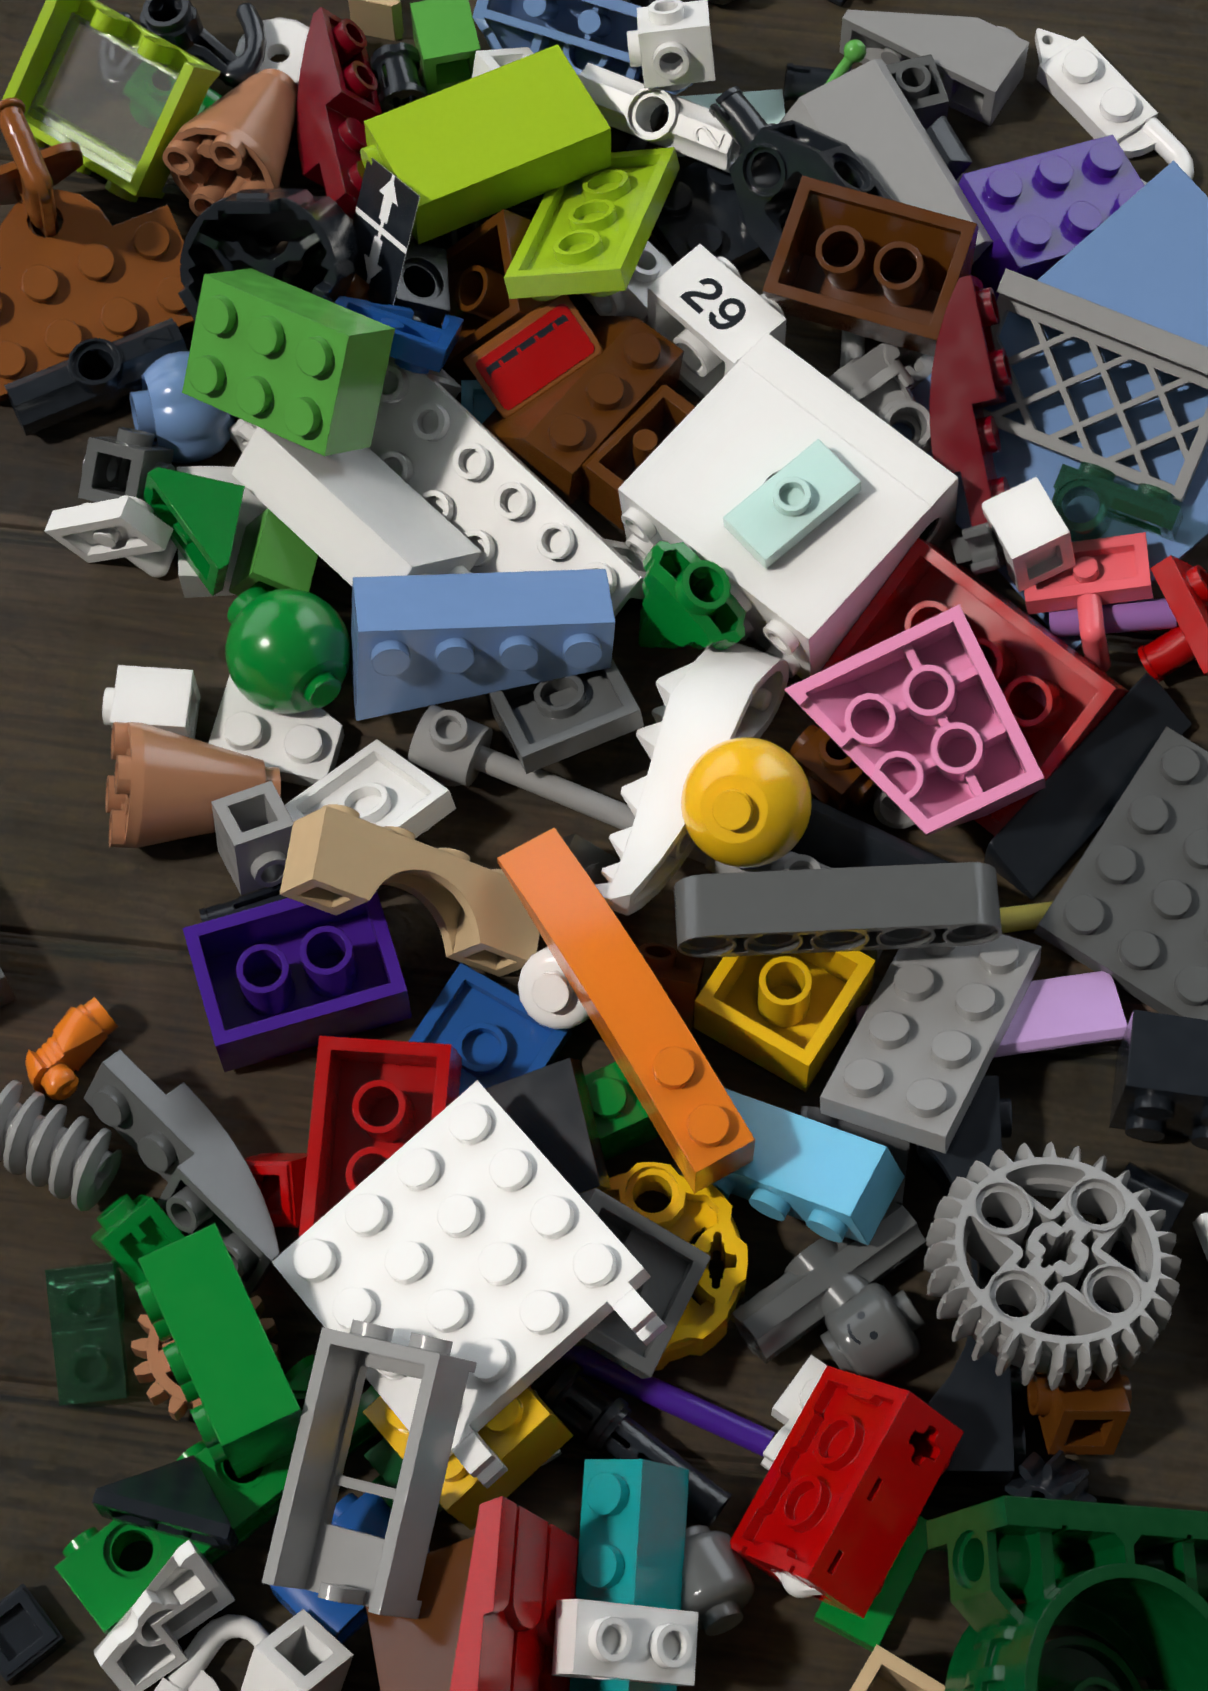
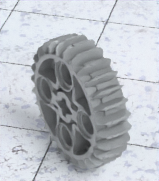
M1051 1141L1046 1145L1042 1157H1034L1028 1145L1024 1142L1018 1148L1013 1162L1004 1151L998 1149L994 1153L989 1167L976 1160L970 1167L967 1178L957 1176L950 1187L948 1196H943L937 1206L934 1215L935 1219L931 1223L926 1237V1245L929 1248L924 1258V1270L931 1273L927 1284V1295L942 1297L937 1308V1319L958 1318L952 1332V1341H958L968 1336H971L976 1341L971 1355L973 1361L978 1360L987 1352L998 1357L995 1370L997 1376L1002 1375L1012 1364L1022 1368V1384L1024 1386L1030 1383L1036 1372L1047 1374L1052 1391L1058 1387L1063 1373H1070L1079 1389L1087 1384L1092 1370L1101 1380L1107 1382L1113 1376L1118 1365L1129 1370L1136 1363L1141 1352L1148 1353L1159 1336L1158 1332L1165 1329L1172 1314L1171 1306H1173L1180 1286L1175 1279L1180 1270L1181 1259L1171 1255L1176 1244V1234L1160 1231L1166 1219V1210H1145L1150 1197V1188L1132 1193L1126 1188L1130 1178L1129 1170L1124 1171L1116 1178L1105 1173L1106 1156L1100 1157L1093 1166L1082 1163L1081 1149L1077 1146L1073 1149L1068 1159L1059 1158ZM1032 1196H1044L1061 1200L1050 1211ZM1080 1214H1091L1099 1218L1103 1224H1092L1086 1221ZM985 1218H998L1004 1221L1009 1228H997L989 1224ZM1024 1238H1026L1028 1241L1023 1251L1021 1245ZM1117 1241H1122L1128 1249L1137 1275L1133 1270L1123 1266L1109 1255ZM966 1252L974 1260L982 1263L995 1273L984 1289H980L971 1276L967 1265ZM1081 1278L1083 1285L1080 1291H1078L1076 1286ZM1095 1301H1108L1115 1305L1120 1312H1107L1101 1309ZM998 1305H1012L1018 1308L1024 1316H1009ZM1054 1318L1076 1336L1052 1335L1041 1331Z

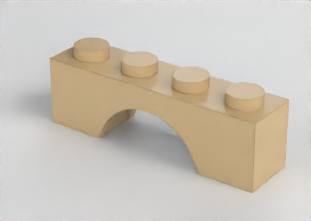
M324 805L322 808L293 822L280 895L330 914L338 915L370 901L380 885L394 886L415 896L430 911L440 929L446 957L501 977L522 969L530 956L537 952L540 933L502 869L490 870L470 862V857L460 850L434 848L415 840L416 837L411 831L394 826L381 827L360 818L358 811L344 805Z

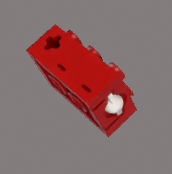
M827 1365L730 1540L731 1549L782 1584L790 1595L796 1598L813 1597L864 1619L873 1600L881 1592L885 1578L903 1544L915 1529L918 1517L937 1481L948 1468L951 1456L964 1431L908 1390Z

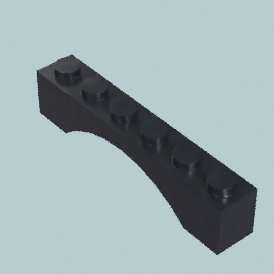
M999 1076L983 1077L946 1154L916 1144V1160L938 1184L944 1196H948L950 1187L957 1176L967 1178L970 1167L976 1160L989 1167L994 1153L998 1149L1002 1150L1001 1138H1011L1012 1104L1010 1098H1000ZM985 1218L989 1224L997 1228H1009L1008 1225H1005L1004 1221L998 1218ZM969 1255L972 1278L980 1289H984L995 1273ZM1007 1304L998 1305L1009 1316L1020 1317V1310ZM971 1336L967 1337L965 1347L949 1378L928 1404L964 1431L951 1456L948 1468L940 1476L935 1486H1006L1013 1476L1014 1465L1019 1466L1026 1457L1024 1424H1013L1012 1398H1022V1368L1011 1364L1002 1375L997 1376L995 1370L998 1357L987 1352L978 1360L973 1361L971 1355L976 1341Z

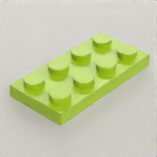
M675 147L611 152L610 167L545 193L504 276L509 299L531 297L536 301H548L561 295L589 293L595 297H605L619 291H625L680 169Z

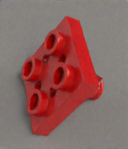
M1170 555L1150 569L1178 623L1177 628L1169 630L1147 645H1142L1137 650L1144 668L1158 682L1163 681L1166 676L1195 658L1203 674L1208 676V573L1200 565L1192 566Z

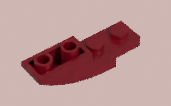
M320 7L312 16L300 68L297 96L299 156L303 176L324 187L326 195L333 199L348 217L353 219L365 172L360 154V149L367 147L364 121L382 114L376 90L378 83L371 70L366 49L367 39L361 28L352 20H342L323 7Z
M969 275L958 279L945 310L937 338L931 372L929 412L933 459L957 477H962L971 525L976 526L988 523L983 514L982 503L1010 489L1005 476L997 478L992 454L1001 451L1000 437L994 417L992 415L985 417L983 407L1007 402L1004 387L1012 385V373L1005 349L996 350L991 326L999 324L1000 317L994 291L991 287L983 289L982 281Z

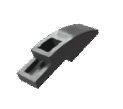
M118 1050L101 1063L83 1099L94 1109V1112L103 1123L113 1127L139 1153L142 1161L148 1168L158 1172L168 1182L157 1203L167 1212L177 1228L190 1235L214 1223L216 1224L247 1293L251 1295L260 1287L273 1266L272 1261L280 1255L273 1222L266 1203L246 1161L211 1111L184 1082L168 1094H165L121 1050Z

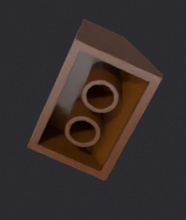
M802 175L762 291L767 299L778 303L784 314L934 356L945 310L959 278L971 275L979 227L974 222Z
M583 314L582 318L603 347V353L510 417L503 418L498 410L495 409L482 423L569 507L583 492L581 490L583 488L581 484L583 482L581 478L583 476L581 472L583 468L581 465L662 385H667L673 390L677 388L684 350L637 317Z

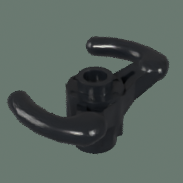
M146 0L140 14L141 26L221 71L217 78L222 80L227 86L235 88L250 76L259 73L264 62L267 44L265 27L258 11L249 2L240 4L236 11V16L244 30L245 37L244 52L239 57L204 29L198 11L193 7L190 0ZM119 12L123 16L134 21V18L130 13ZM103 37L99 48L98 69L104 88L112 94L126 96L123 94L124 90L144 60L130 52L120 64L122 47Z

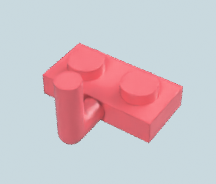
M1146 532L1072 542L1076 565L1024 590L1028 615L1077 608L1084 657L1104 673L1109 670L1111 660L1105 633L1102 605L1153 598Z

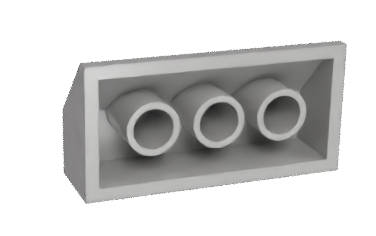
M873 59L799 97L779 122L794 120L847 144L894 201L977 223L979 228L973 263L993 242L882 59Z

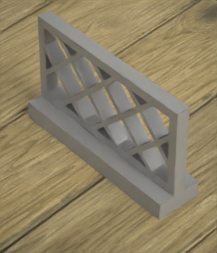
M1006 268L996 291L999 293L997 305L1000 323L991 326L996 350L1004 348L999 334L1008 312L1030 319L1040 344L1008 358L1012 373V385L1010 387L1016 402L994 412L983 409L984 416L992 415L999 429L1183 502L1208 444V406L1203 417L1179 426L1167 393L1190 383L1208 390V347ZM1042 324L1063 332V334L1048 340ZM1074 338L1088 342L1097 367L1064 380L1052 348ZM1099 347L1121 356L1105 363ZM1044 352L1057 384L1024 398L1011 366ZM1132 360L1146 365L1155 389L1122 403L1109 371ZM1157 370L1180 379L1163 386ZM1101 374L1114 407L1081 421L1068 388ZM1060 392L1073 425L1050 435L1038 431L1028 406ZM1159 397L1172 430L1138 444L1125 411ZM1020 410L1026 425L1004 416ZM1118 415L1131 448L1108 458L1095 454L1085 429ZM1198 428L1189 449L1183 434ZM1077 432L1083 448L1060 439ZM1173 438H1176L1185 460L1175 485L1153 477L1142 453ZM1134 455L1140 471L1118 462Z

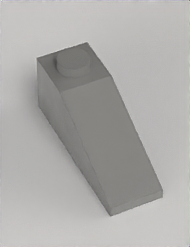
M847 10L842 18L839 53L844 55L843 49L845 44L850 40L858 39L864 43L867 52L865 58L860 61L862 64L873 59H882L885 65L932 54L949 98V107L991 126L1023 78L1029 42L1019 38L1006 27L995 26L978 17Z

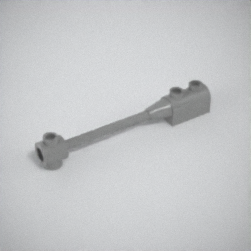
M431 705L422 716L416 728L409 749L408 761L428 770L431 776L442 785H464L469 787L475 781L479 772H483L623 830L633 826L635 817L627 804L542 769L526 774L520 760L490 748L493 735L492 728L470 720L457 711ZM697 845L688 855L689 858L705 864V868L714 874L831 868L817 862L811 856L797 854L792 851L775 862L753 868H739L720 863L705 854ZM865 950L861 952L875 959L876 967L883 950Z

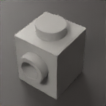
M272 781L211 801L218 852L241 896L282 883L293 820Z

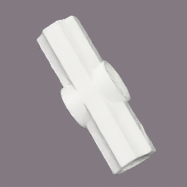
M587 63L585 69L578 74L581 82L610 127L636 136L658 147H675L676 152L730 173L729 168L739 157L740 147L716 117L710 114L709 108L675 96L661 88H644V83L592 63ZM666 103L669 110L668 121L659 131L653 132L650 126L651 114L659 105Z

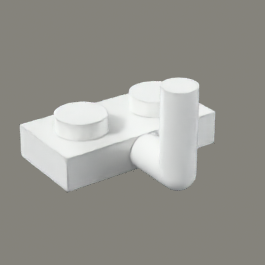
M121 496L116 499L83 503L79 506L53 510L44 532L88 563L125 557L154 578H160L167 574L177 547L170 539L173 528L155 516L153 508L148 503L133 496Z

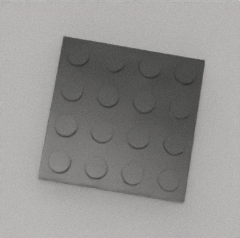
M1166 726L1033 933L1094 972L1104 971L1110 974L1116 986L1157 1012L1208 1020V752Z

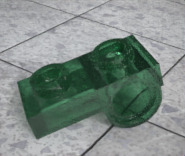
M1081 462L1078 469L1062 464L1053 486L1055 492L1052 503L1068 528L1072 541L1100 538L1108 530L1112 519L1165 539L1175 540L1183 516L1181 507L1172 504L1175 498L1173 494L1146 483H1140L1137 491L1114 483L1116 475L1113 472L1089 462ZM1079 496L1092 497L1100 504L1097 515L1086 523H1075L1065 516V510L1069 502Z
M116 1260L47 1268L45 1275L59 1406L127 1398L130 1395L123 1333L125 1316L124 1292L121 1272Z

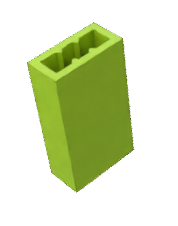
M556 44L365 120L367 147L360 149L364 168H366L367 160L372 165L373 158L420 196L411 232L419 245L500 212L502 209L510 208L610 167L611 128L563 51Z

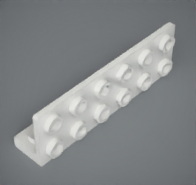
M389 356L373 438L369 449L482 551L472 567L471 573L606 569L614 617L630 598L644 599L642 583L646 571L643 566V559L638 554L629 549L625 542L602 538L455 399L461 392V386L443 369H441L440 373L432 370L427 374L413 373L397 366L394 363L395 358Z

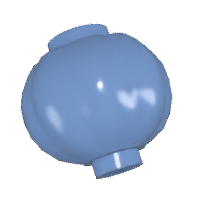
M190 351L169 353L157 359L142 375V391L130 392V405L135 429L155 434L154 438H157V442L153 444L174 449L172 462L183 464L202 461L220 452L229 442V428L235 423V418H238L182 393Z

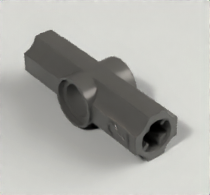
M892 1200L869 1245L844 1237L840 1243L825 1238L817 1240L789 1263L784 1271L786 1274L767 1288L759 1291L749 1301L740 1305L738 1309L732 1312L731 1320L748 1348L766 1364L822 1322L826 1324L825 1317L827 1313L844 1305L857 1295L863 1287L871 1283H877L889 1273L894 1272L904 1262L916 1256L919 1251L925 1248L926 1240L921 1234L917 1222L906 1208Z

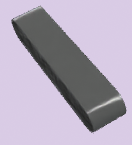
M981 862L700 874L682 878L674 885L677 949L680 953L691 957L711 958L972 946L992 942L1002 934L996 870L990 864Z

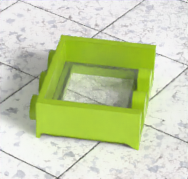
M46 0L2 100L17 98L23 101L25 104L24 115L38 147L44 148L46 144L53 146L65 142L78 143L83 154V165L76 170L77 172L91 175V172L94 171L107 179L105 188L108 191L130 202H137L139 197L162 199L165 193L161 191L170 174L169 168L163 161V152L179 129L197 115L209 87L221 71L97 0Z

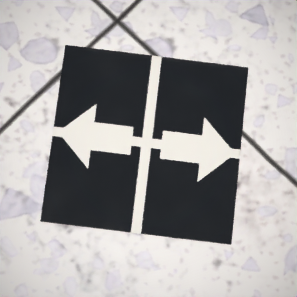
M372 158V165L368 160L366 163L352 222L361 249L354 262V267L357 275L394 305L420 196Z

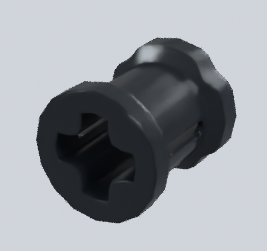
M404 42L387 44L375 50L370 56L372 73L378 79L381 94L378 98L382 114L428 96L426 88L420 85L418 70L421 66L420 55L416 47Z

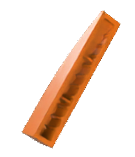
M552 828L498 857L497 861L694 1194L752 1162L755 1138L653 971L557 830Z

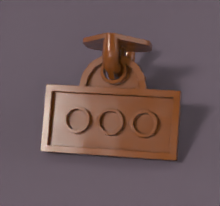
M7 98L0 101V129L14 161L0 166V205L15 204L0 226V402L9 399L4 385L68 360L74 347L84 340L100 338L113 342L170 318L176 322L180 332L195 325L194 319L178 295L184 288L180 276V258L184 241L169 206L165 205L112 226L100 207L81 194L53 189L55 185L83 165L82 151L76 142L60 143L39 150L24 115L25 104L17 98ZM57 214L63 221L62 228L59 232Z

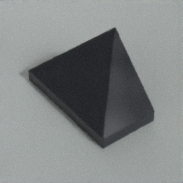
M194 1455L97 1488L92 1499V1504L101 1517L180 1539L190 1540L191 1542L232 1553L236 1551L239 1539Z

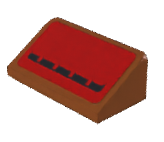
M561 295L544 302L464 357L463 360L498 412L506 419L603 353L604 349L568 295Z

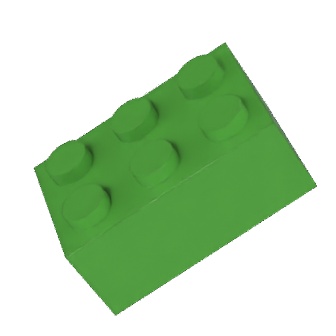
M252 268L204 274L182 393L323 456L369 448L373 438L395 328Z

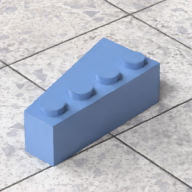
M606 569L353 577L350 668L356 721L611 668L615 617Z

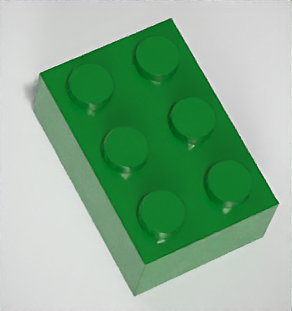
M214 1223L139 1258L138 1261L147 1281L136 1285L135 1289L161 1343L172 1337L175 1341L162 1347L187 1402L190 1403L199 1398L201 1399L202 1404L191 1409L190 1412L215 1464L217 1465L229 1460L237 1478H240L291 1454L302 1411L216 1224Z

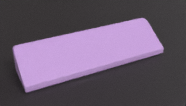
M1104 971L1031 981L994 1057L1123 1039L1128 1025L1112 976ZM869 1005L856 1008V1026L860 1023Z

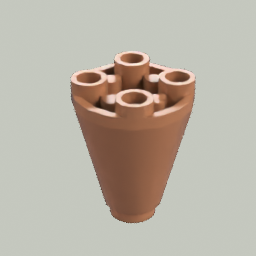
M269 68L250 76L185 123L164 150V164L169 168L174 182L189 199L190 209L196 216L199 217L204 210L220 199L240 191L280 187L297 115L298 87L286 73Z
M113 722L111 759L116 760L115 776H107L105 810L106 813H110L109 847L139 848L215 832L211 801L272 781L279 796L281 794L279 767H265L263 760L144 723Z

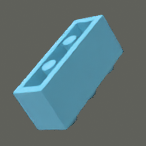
M724 1088L755 1138V1147L752 1162L712 1185L726 1199L729 1198L730 1194L747 1199L752 1207L772 1219L783 1221L789 1215L805 1221L806 1225L813 1232L830 1241L840 1243L844 1237L869 1245L904 1179L902 1171L887 1146Z

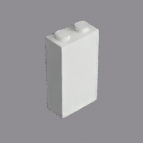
M257 426L231 472L242 485L351 586L353 577L471 573L472 567L482 553L477 546L369 448L323 456Z

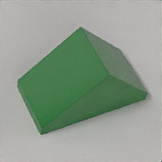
M157 467L147 473L143 501L153 508L155 516L173 528L170 539L210 594L214 596L223 591L245 486Z

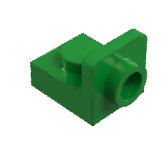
M126 1194L113 1202L98 1216L96 1220L102 1227L91 1236V1239L99 1248L107 1252L132 1284L136 1286L147 1281L138 1259L185 1236L152 1197L141 1194L132 1200Z

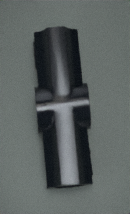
M170 318L113 342L100 338L84 340L74 347L68 360L8 383L4 387L19 424L25 435L28 436L87 411L95 415L115 413L126 404L130 392L142 390V375L153 362L166 354L188 351L176 322ZM98 374H109L100 380H89Z

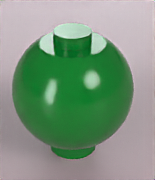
M253 587L241 593L233 601L227 613V619L231 626L225 644L227 668L238 690L258 707L279 714L303 713L315 708H322L331 703L341 690V685L346 678L351 660L349 634L336 610L322 598L298 589L268 591L264 587Z

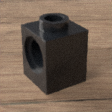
M410 240L394 305L411 308L414 311L412 320L436 327L451 310L447 249L423 243L418 245L417 242ZM369 285L368 299L370 302L392 305Z

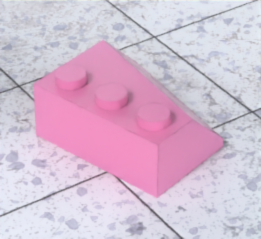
M960 605L784 689L926 836L987 816L1046 788L1044 776Z

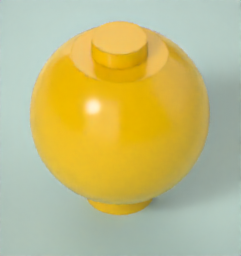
M751 737L726 740L703 753L688 772L681 795L682 817L685 827L695 844L714 860L739 868L767 865L789 853L802 838L809 823L812 807L810 786L799 763L778 745Z

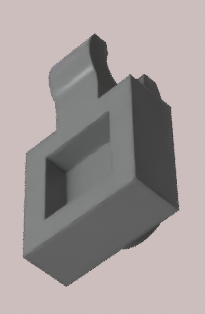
M987 522L962 529L963 537L950 540L956 563L965 566L970 564L975 576L1007 566L1003 547Z

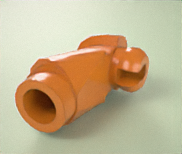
M95 997L84 1005L80 1004L76 1008L70 1007L53 1029L52 1037H49L47 1042L43 1043L36 1052L31 1050L27 1052L25 1065L31 1085L35 1091L46 1094L52 1100L67 1099L76 1091L79 1079L74 1074V1071H79L84 1063L108 1038V1035L118 1028V1025Z

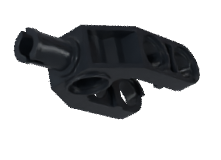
M739 86L729 88L716 99V102L721 105L720 107L716 103L710 106V114L716 117L740 147L739 157L730 166L729 171L748 233L771 262L776 253L802 175L893 200L847 144L794 120L779 124H767L743 95ZM777 160L780 163L781 173L778 169Z

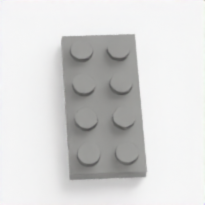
M1001 934L994 941L980 945L898 949L820 1096L821 1114L946 1154L1040 965L1041 946Z

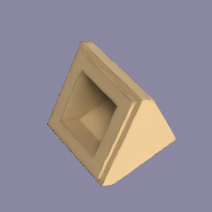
M348 0L350 19L361 28L365 35L392 41L403 38L404 27L400 0Z

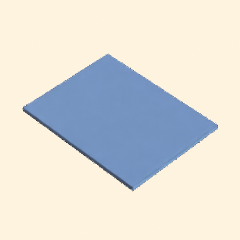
M1173 160L1037 281L1208 347V197ZM1008 312L999 337L1009 358L1040 344L1030 319ZM1042 324L1048 340L1063 334V332ZM1074 338L1052 348L1064 380L1097 367L1090 346L1086 341ZM1099 347L1105 363L1121 356ZM1044 352L1011 366L1024 398L1057 384ZM1134 360L1109 371L1122 403L1155 389L1146 365ZM1157 370L1163 386L1180 379ZM931 374L911 391L916 402L923 405L928 411ZM1101 374L1068 388L1081 421L1114 407ZM1190 383L1167 393L1179 426L1204 416L1208 406L1207 389ZM1004 387L1007 402L983 407V409L994 412L1015 403L1016 400L1011 387ZM1060 392L1028 406L1036 428L1040 432L1050 435L1073 425ZM1159 397L1125 411L1138 444L1172 430ZM1020 410L1004 416L1026 425ZM1118 415L1085 429L1095 454L1108 458L1131 448ZM896 423L892 425V428L911 441L912 431L906 424ZM998 428L1001 451L992 454L997 478L1005 476L1011 489L1037 477L1068 528L1071 542L1146 532L1151 568L1170 555L1181 560L1208 536V444L1184 501L1181 502ZM1198 428L1183 434L1189 449ZM1077 432L1060 439L1083 448ZM1173 438L1142 453L1153 477L1175 485L1185 460L1176 438ZM931 450L927 454L933 458V453ZM1134 455L1118 462L1140 471ZM959 476L956 524L962 530L972 527L962 477ZM1007 566L997 569L1025 601L1024 590L1018 591L1008 574ZM1150 569L1151 581L1153 584L1156 581V579ZM1049 612L1037 613L1039 618L1050 629ZM1080 636L1058 637L1075 651L1082 646Z

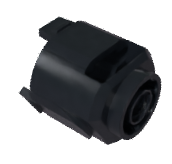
M273 188L243 190L210 205L191 226L181 252L180 276L184 288L178 295L195 321L204 274L216 273L215 270L223 265L226 271L252 268L334 303L339 296L346 295L356 272L354 262L361 251L359 240L346 213L329 196H313L306 189ZM281 242H289L284 253H275L277 246ZM291 260H303V266L297 274L284 273L288 268V262Z

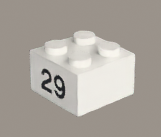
M701 244L696 246L648 287L647 325L684 350L679 380L701 399L718 384L766 332L785 345L787 319L778 303L767 299L765 294L759 295L742 280L740 273L729 260L721 256L716 258Z

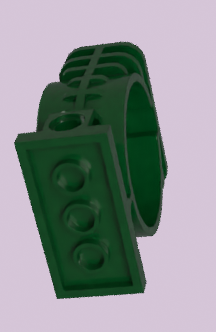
M1005 1495L926 1521L928 1550L948 1551L951 1603L969 1623L954 1650L947 1673L945 1691H1208V1511ZM1051 1627L1071 1629L1090 1637L1072 1635L1046 1641ZM1137 1679L1145 1680L1149 1689H1141Z

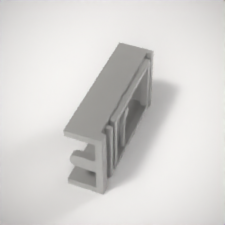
M353 1319L350 1333L322 1327L262 1583L309 1590L319 1593L318 1597L322 1599L369 1607L368 1612L378 1615L418 1619L422 1601L417 1600L456 1426L469 1372L475 1373L477 1362L450 1356L453 1342L411 1332L409 1344L404 1346L391 1343L394 1329ZM368 1367L422 1379L397 1488L343 1475ZM340 1486L394 1500L385 1538L331 1524Z

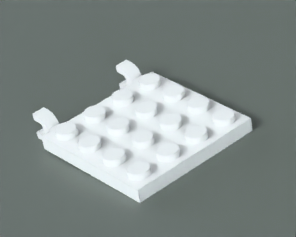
M478 1080L272 1261L274 1266L325 1328L350 1333L353 1319L394 1329L391 1343L408 1346L412 1332L451 1341L453 1345L450 1356L477 1362L475 1373L469 1372L450 1456L454 1454L469 1474L474 1478L477 1477L487 1489L507 1472L508 1468L477 1433L613 1310L619 1314L646 1346L667 1328L665 1323L636 1292L651 1277L650 1274ZM368 1367L366 1379L410 1432L422 1379Z

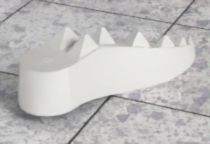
M736 643L725 650H718L712 646L707 647L696 661L666 674L656 681V686L664 705L652 710L656 723L640 728L636 733V737L651 759L648 774L623 786L621 789V795L635 817L633 826L610 834L609 840L621 861L602 868L601 873L609 883L595 884L612 910L627 916L640 910L663 889L682 866L696 845L685 827L681 811L682 789L688 772L703 753L723 741L742 737L760 738L777 713L785 694L784 689L789 679L787 660L740 643Z

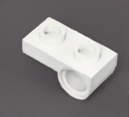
M584 1599L557 1600L551 1675L694 1686L699 1612Z

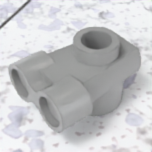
M900 359L848 392L850 396L891 427L896 423L906 424L912 431L911 442L925 453L932 450L930 413L923 405L916 402L909 389L915 381Z

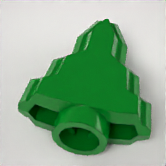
M659 541L651 548L643 560L646 574L642 588L645 596L642 602L643 607L640 609L639 646L676 649L679 646H692L697 649H703L713 646L718 650H725L738 643L745 636L743 623L746 611L731 594L729 577L724 569L714 562L701 560L684 542L670 544L666 541Z

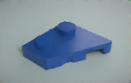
M339 296L334 302L395 328L390 357L395 358L394 363L400 368L419 374H427L430 370L440 373L458 342L464 322L462 318L445 315L442 328H437L412 320L414 311L411 308L390 304H376L367 300Z

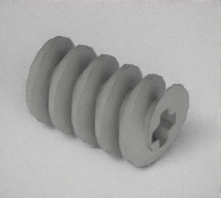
M12 1080L0 1093V1161L4 1160V1167L8 1172L14 1175H21L26 1172V1178L30 1184L36 1187H44L49 1184V1191L54 1197L66 1199L71 1196V1203L76 1209L89 1211L106 1193L121 1165L122 1151L116 1150L114 1153L108 1151L112 1137L111 1130L103 1128L89 1141L86 1139L90 1124L89 1118L80 1116L67 1129L63 1126L67 1115V1107L65 1105L57 1104L46 1116H43L41 1113L45 1102L44 1094L39 1091L34 1092L24 1104H21L19 1100L23 1090L22 1082Z

